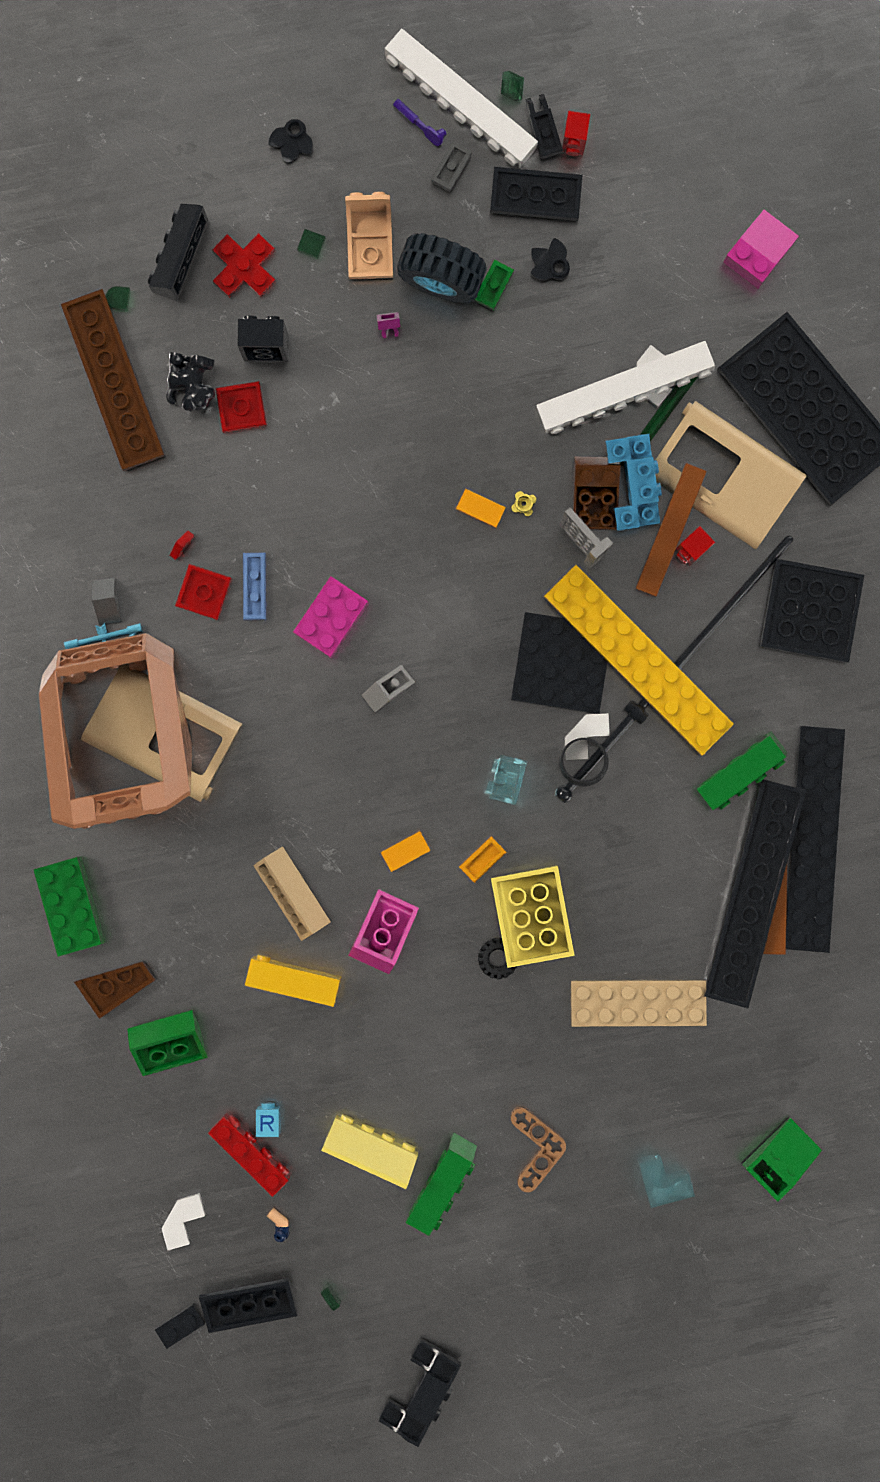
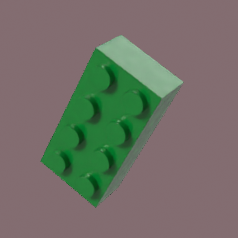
M82 856L33 869L57 957L106 943Z

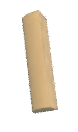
M283 847L253 865L301 941L331 922Z

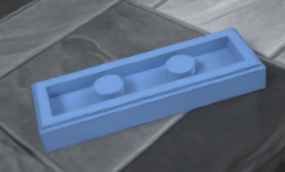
M243 553V620H266V553Z

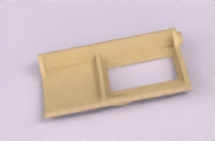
M697 401L693 404L689 402L682 412L685 417L656 458L659 467V473L656 474V482L660 483L670 493H674L682 472L667 462V458L689 426L696 427L738 455L741 461L718 494H714L701 485L693 508L756 550L807 475Z
M122 664L85 728L81 740L159 781H163L160 756L149 749V744L156 733L149 675L142 671H130L128 664ZM179 691L186 719L222 737V742L205 773L198 775L191 771V795L189 796L201 802L203 799L207 800L213 790L210 787L211 782L238 734L242 723Z

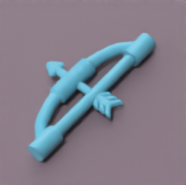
M105 623L101 627L95 625L97 636L66 641L64 645L65 649L101 640L105 642L106 639L125 634L135 636L137 633L143 632L142 626L139 623L127 626L126 629L107 633Z

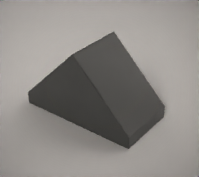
M115 578L92 581V603L99 625L122 622Z

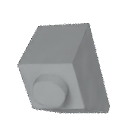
M400 665L375 682L362 694V697L373 711L377 712L413 685L415 681L404 667Z

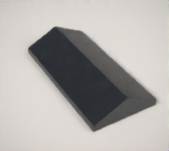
M289 1278L199 1295L208 1333L297 1316L293 1288Z

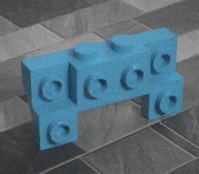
M649 434L606 440L607 462L624 461L630 504L614 508L616 530L659 524L658 496L662 495L660 483L656 482V474L659 473L657 460H654L652 457Z

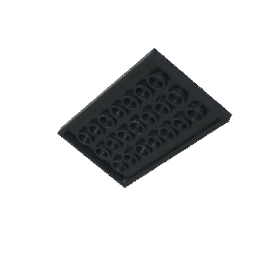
M788 312L783 314L718 367V371L800 470L807 475L806 477L830 506L880 466L879 421Z

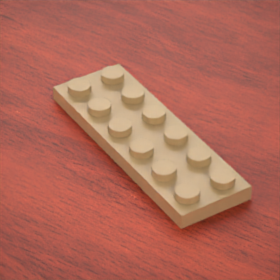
M706 980L571 981V1026H707Z

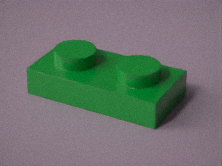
M494 259L474 301L494 311L514 273V269Z

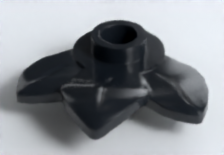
M291 119L285 124V127L276 128L268 141L270 147L281 148V155L286 163L294 161L300 152L310 155L313 148L312 139L306 134V126L299 119ZM298 128L299 132L297 134H293L291 132L292 129Z
M554 238L549 249L532 248V260L536 266L531 270V274L538 280L550 278L562 280L568 276L570 265L566 260L567 249L561 241ZM561 266L563 271L556 272L554 268Z

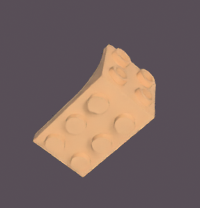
M354 192L350 196H345L349 279L393 278L390 195H387L385 192H374L372 195Z

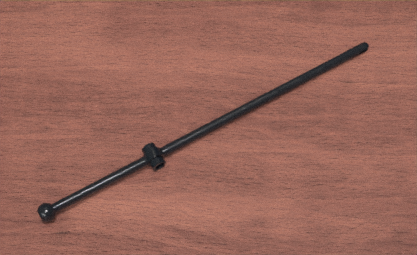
M786 536L674 662L679 669L684 666L775 563V560L793 542L792 536ZM644 698L639 703L631 700L626 705L624 711L628 713L627 717L602 744L606 752L634 721L642 724L647 719L649 714L645 709L649 703ZM600 747L573 778L583 780L604 756ZM568 782L566 786H559L555 791V796L563 803L569 802L573 796L572 791L577 785Z

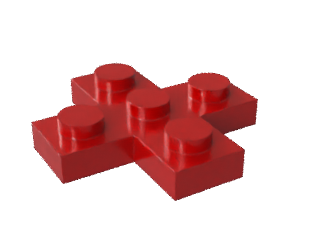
M259 233L244 249L228 234L212 249L213 253L227 265L213 280V283L229 298L244 283L259 297H262L276 282L261 266L275 252V248Z

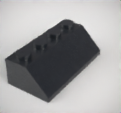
M180 204L179 209H175L172 216V228L167 230L164 236L165 246L163 251L160 250L156 257L157 267L155 272L152 271L148 278V284H150L149 287L153 293L174 301L178 300L208 221L203 206Z

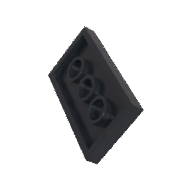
M494 166L490 213L578 221L583 175Z

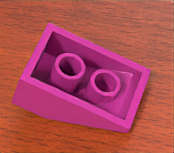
M763 210L730 250L723 263L759 289L799 236L766 210Z
M378 889L348 956L389 974L396 964L419 908Z

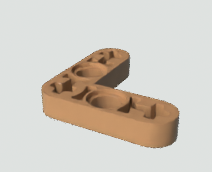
M516 1107L511 1113L512 1124L541 1147L521 1171L517 1179L518 1186L522 1191L532 1192L564 1154L566 1143L559 1134L528 1109ZM516 1113H526L525 1119L531 1122V1119L535 1120L530 1124L527 1131L524 1129L527 1127V1124L523 1121L516 1122ZM535 1126H542L545 1129L542 1137L536 1138L532 1135V1129ZM549 1133L552 1134L550 1139L553 1142L560 1141V1150L555 1149L552 1151V1145L548 1141H546L545 1145L542 1144L547 1139ZM541 1157L548 1160V1166L543 1170L535 1166L536 1160ZM532 1167L536 1173L540 1174V1177L538 1178L535 1174L531 1179L533 1185L527 1184L523 1186L524 1181L522 1178L530 1177L532 1171L529 1169Z

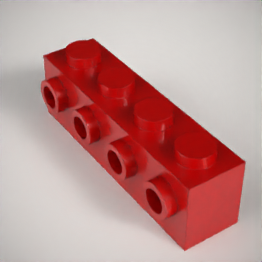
M226 1113L210 1129L208 1134L273 1197L289 1181V1170L282 1163L278 1164L272 1158V1153L267 1148H262L256 1142L257 1139L251 1132L243 1130L237 1118Z

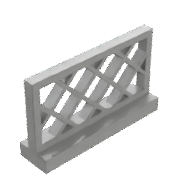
M571 508L564 512L559 525L587 555L583 564L590 569L607 554L613 542L608 537L600 541Z

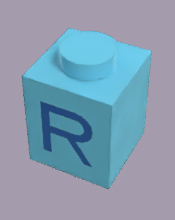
M271 1102L261 1103V1106H258L256 1109V1137H279L280 1106H275V1103Z

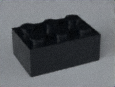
M251 315L244 316V319H238L237 346L244 361L288 362L289 335L284 319H280L278 316H267L266 319H257L256 316Z

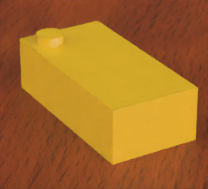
M257 955L251 958L245 986L334 1007L342 976L271 960V957Z

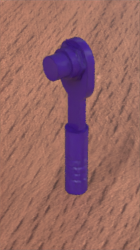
M400 99L393 103V106L424 132L430 142L435 146L442 144V140L447 135L443 128L435 131L432 127L426 126Z

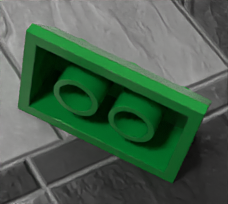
M193 1010L127 1029L129 1050L142 1076L208 1058L200 1027Z

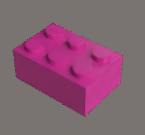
M330 576L293 633L332 659L369 602Z

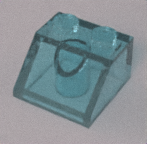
M500 755L499 759L494 758L491 771L495 772L493 781H488L486 793L489 794L488 799L516 805L527 761Z

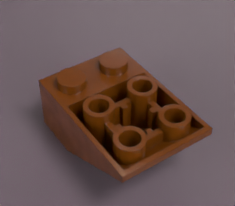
M574 456L573 511L589 529H616L614 508L619 505L620 462L608 463V457Z

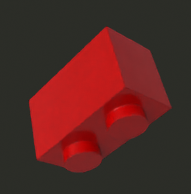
M568 111L562 145L563 152H566L567 155L579 156V154H584L590 114Z
M699 526L675 549L677 552L676 557L684 565L687 563L691 566L715 541Z

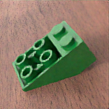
M789 1118L742 1165L779 1202L795 1186L822 1150Z

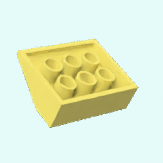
M558 865L491 878L507 968L575 956Z
M342 1114L341 1117L336 1115L321 1151L406 1189L418 1157V1152L415 1151L416 1148L405 1142L401 1145L394 1141V1137L383 1133L381 1136L375 1133V1129L369 1125H357L353 1123L354 1119Z

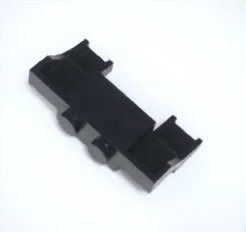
M422 1338L410 1361L421 1366L425 1371L406 1407L389 1399L378 1422L386 1425L407 1442L419 1447L432 1420L434 1422L437 1421L442 1410L439 1407L443 1400L447 1401L452 1392L450 1386L461 1367L460 1361L441 1352L440 1348Z

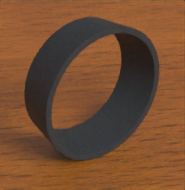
M577 738L564 747L560 755L559 765L563 776L570 783L584 787L598 783L605 776L608 770L609 759L605 748L596 740ZM579 740L594 742L600 747L604 755V765L601 772L589 780L573 778L564 767L563 759L566 749L572 743Z

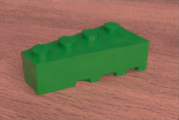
M772 731L765 735L766 738L764 740L754 743L745 751V754L737 756L727 764L726 768H721L697 787L698 792L712 810L716 808L722 810L731 803L729 799L735 794L738 797L749 790L747 786L753 781L756 784L767 777L765 772L771 768L776 770L785 763L784 759L787 756V751Z
M453 1133L448 1150L444 1149L436 1166L437 1169L432 1170L425 1184L426 1188H422L408 1213L405 1223L430 1236L433 1229L438 1230L443 1221L441 1215L444 1211L448 1213L454 1202L452 1200L453 1195L460 1193L465 1184L462 1181L466 1174L470 1176L476 1165L473 1160L477 1145Z

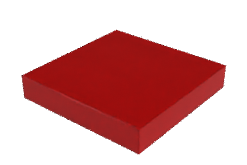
M259 381L215 388L223 433L267 426Z
M189 564L175 607L218 620L232 578Z

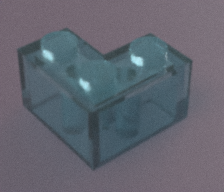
M658 1153L637 1159L645 1193L651 1208L695 1196L691 1179L686 1169L665 1174L663 1162Z

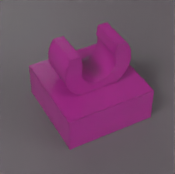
M399 313L377 315L378 330H381L382 337L386 338V331L388 329H393L395 337H397L399 334L398 327H401Z

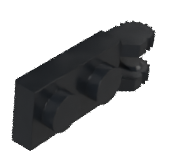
M539 95V104L542 109L539 112H535L531 98L525 99L534 137L538 141L537 147L541 159L563 153L551 108H548L545 95Z

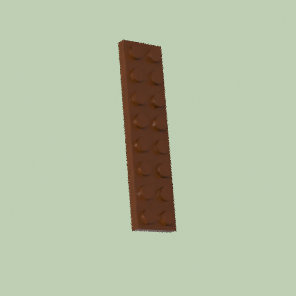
M100 289L62 303L64 315L122 470L126 471L164 457V451L104 290Z

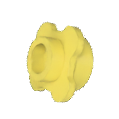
M522 491L515 494V504L511 507L512 511L524 513L525 516L532 515V507L536 503V497L524 494Z

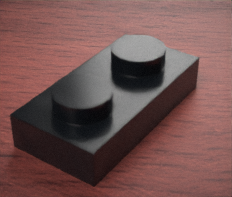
M193 1303L157 1326L155 1332L165 1348L168 1349L205 1325L206 1322Z

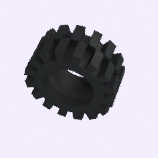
M493 938L486 941L478 953V962L483 973L497 980L507 978L513 974L517 966L507 968L506 962L502 967H494L489 960L490 954L493 951H504L502 938Z

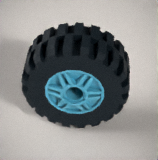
M415 233L406 239L397 264L399 277H402V280L408 282L409 285L418 288L422 292L429 293V295L461 303H470L477 298L487 270L484 259L479 257L477 253L472 252L471 249L463 247L459 243L449 241L446 238L425 233Z

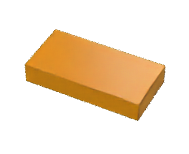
M466 488L456 507V510L494 528H497L506 507Z
M419 831L382 851L381 854L392 872L431 850Z
M491 836L459 868L475 883L507 852Z

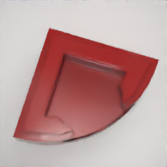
M190 531L185 532L175 542L169 556L175 560L183 554L184 547L193 540L194 534Z

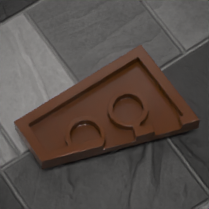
M144 961L84 978L74 983L100 1019L155 981L156 978Z

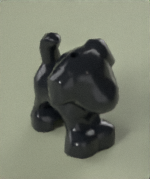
M169 352L170 371L167 377L169 386L166 394L167 402L175 404L177 391L185 389L186 392L182 399L184 410L200 412L208 409L212 399L215 397V390L213 387L203 384L202 381L204 372L212 370L215 360L199 355L189 357L182 356L183 354Z

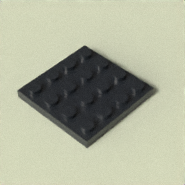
M776 559L760 647L849 663L865 575Z
M525 612L511 701L600 714L608 661L565 618Z

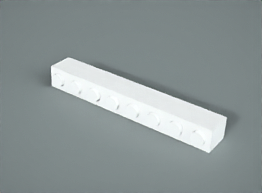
M401 28L385 47V59L392 67L395 68L397 66L403 71V75L412 82L414 80L418 83L423 93L428 96L431 94L436 98L438 105L445 110L448 108L454 113L453 116L461 124L465 122L471 127L470 130L478 138L483 137L487 141L488 146L495 152H501L510 165H516L521 168L535 152L538 141L405 30Z
M706 341L537 404L536 406L546 434L551 432L554 435L564 431L563 427L572 424L575 427L585 423L584 419L593 416L594 419L606 415L605 411L614 408L615 411L627 407L626 403L635 400L636 403L648 399L647 395L655 392L657 395L669 391V387L676 384L678 387L690 383V379L697 376L699 379L705 378L712 374L711 371L714 370L715 364Z

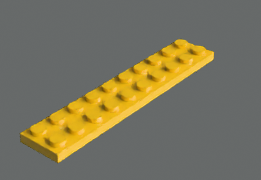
M577 565L544 596L701 756L734 725Z

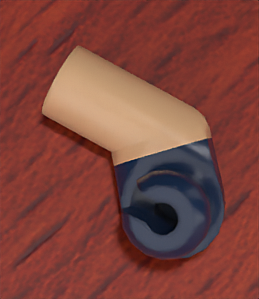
M273 1207L267 1217L275 1223L274 1239L277 1242H284L290 1234L289 1220Z

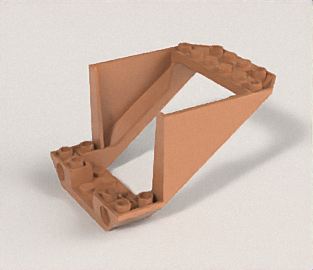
M145 633L59 650L42 675L39 690L51 818L54 823L73 829H86L96 824H111L117 820L126 818L136 819L146 814L156 815L170 809L191 795L192 740L174 674L175 652L173 648ZM128 663L130 671L148 669L163 781L75 798V790L69 771L71 759L61 702L64 683L78 684L86 680L87 673H94L106 667L111 669L118 668Z

